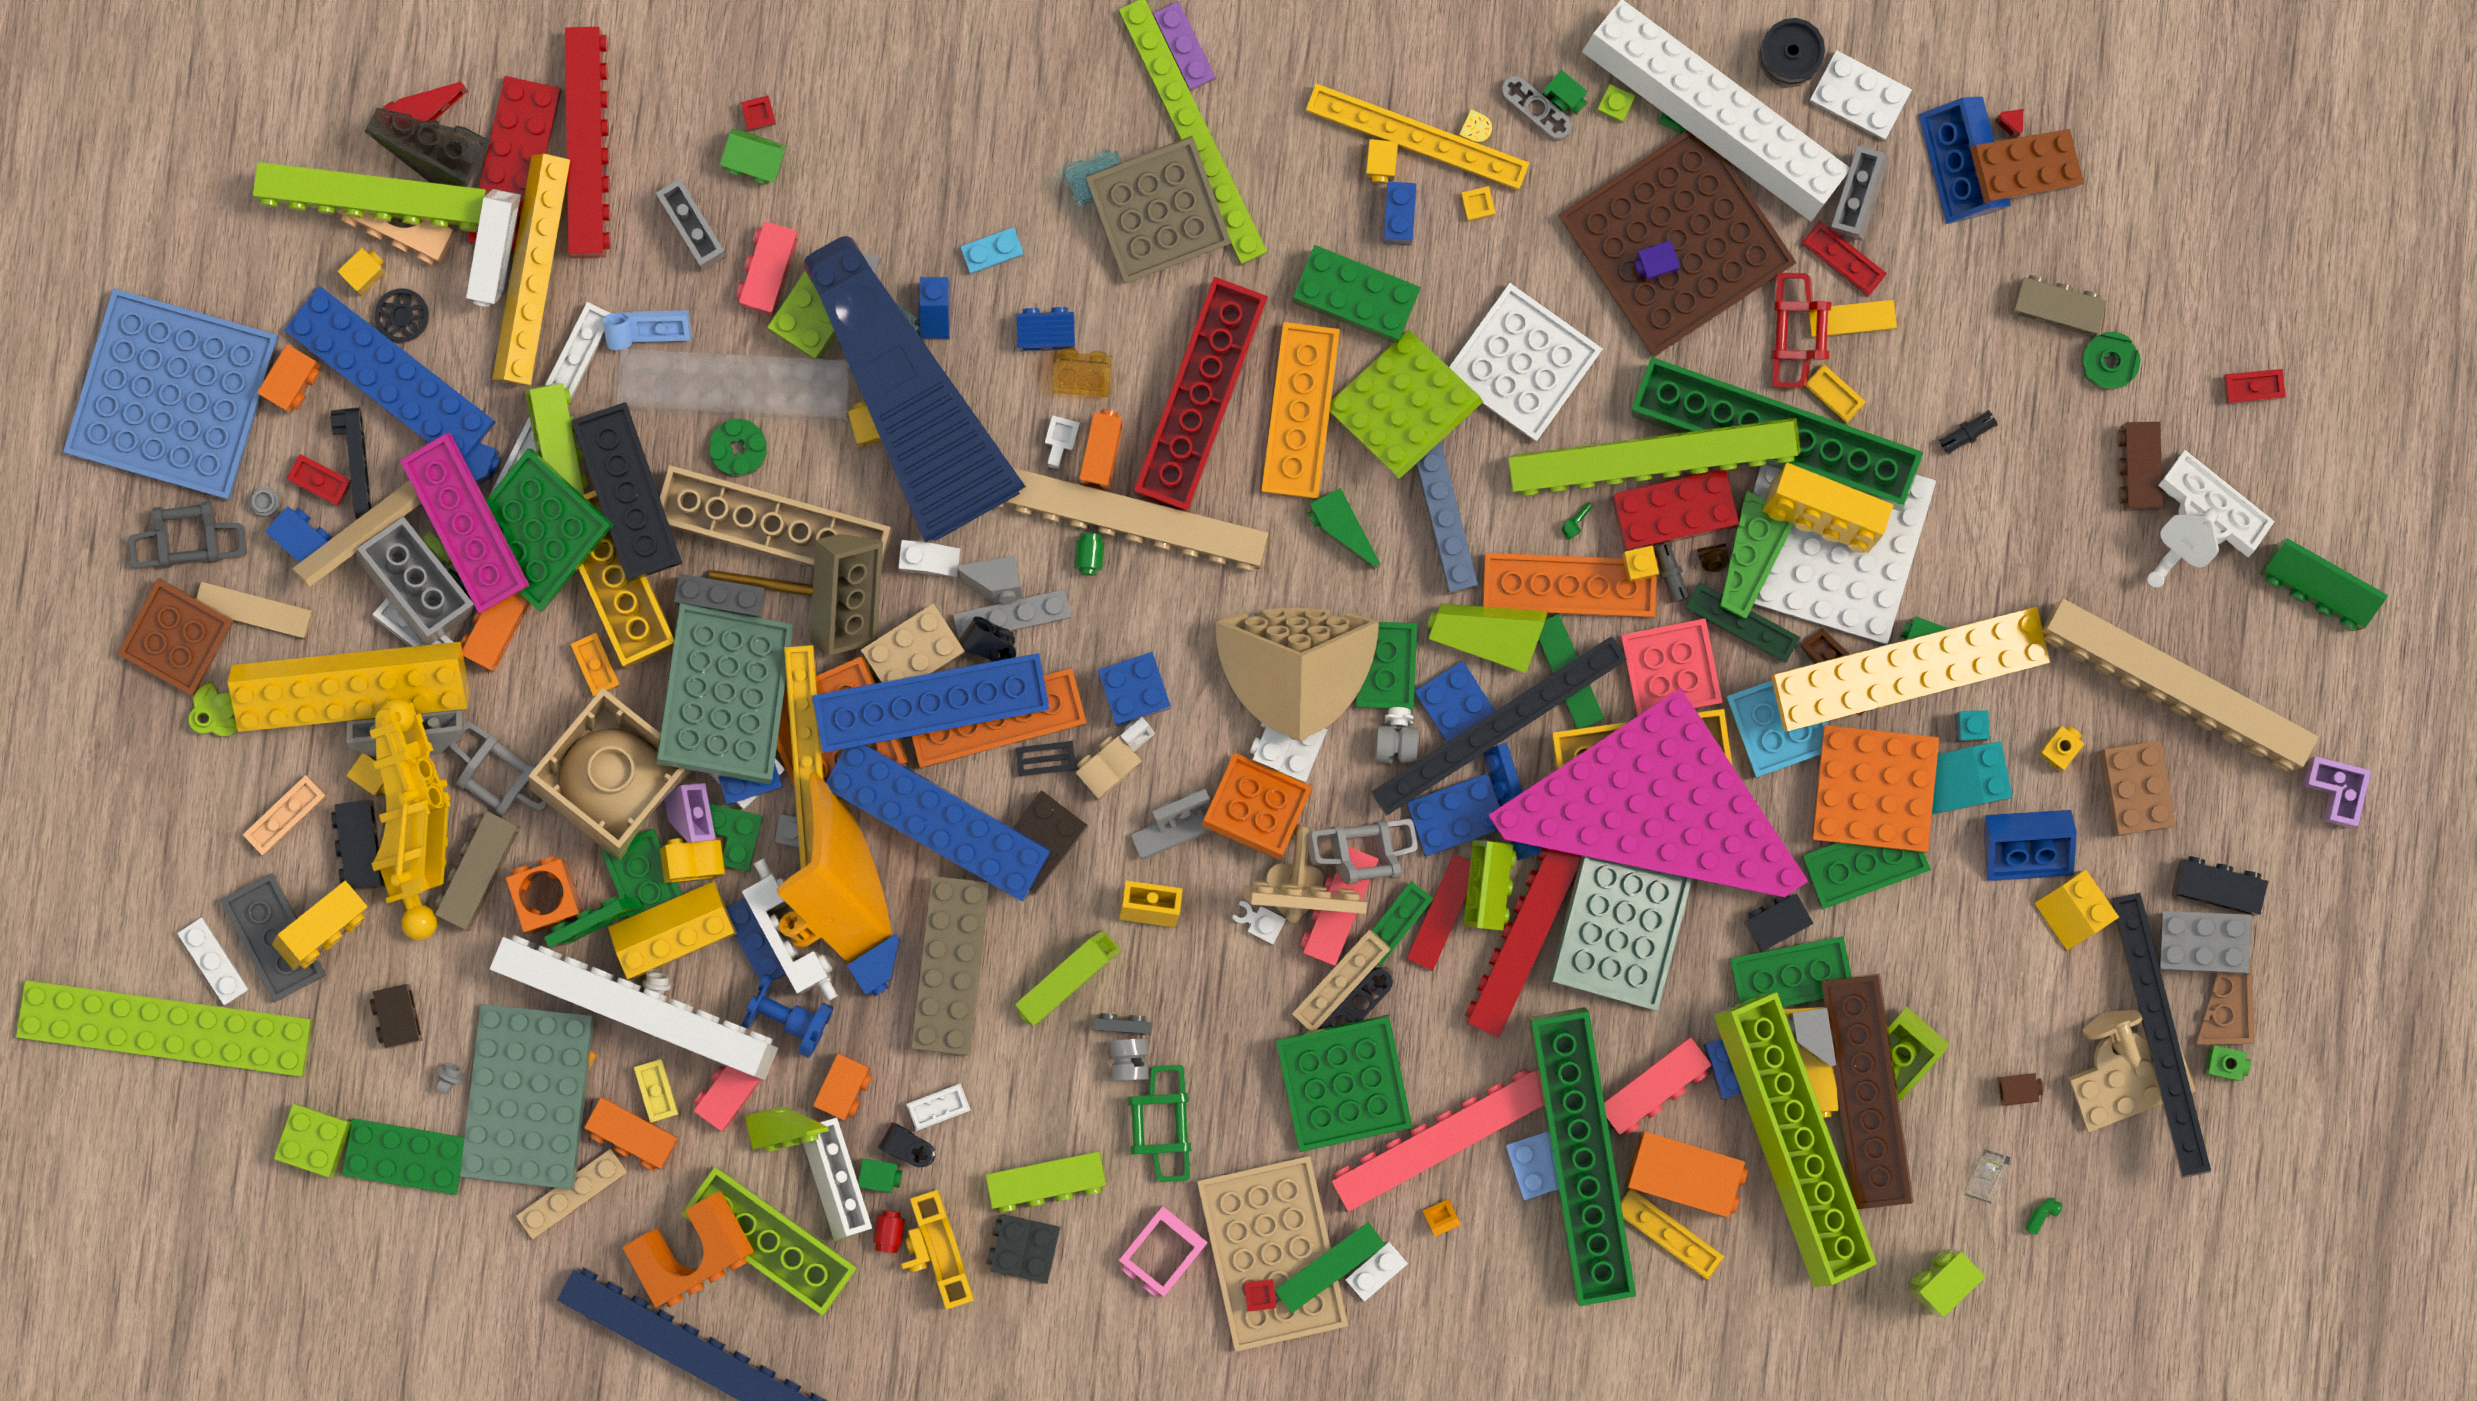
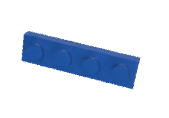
M1507 743L1494 746L1484 753L1485 764L1490 771L1494 783V793L1499 799L1500 806L1522 793ZM1511 841L1517 860L1542 853L1540 847Z

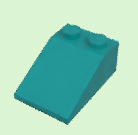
M2001 741L1938 754L1932 815L2013 798Z

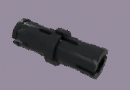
M1987 410L1969 423L1966 421L1961 423L1959 429L1940 438L1939 442L1942 448L1946 446L1944 451L1950 455L1956 449L1968 442L1972 444L1977 441L1976 437L1998 426L1996 419H1991L1993 414Z

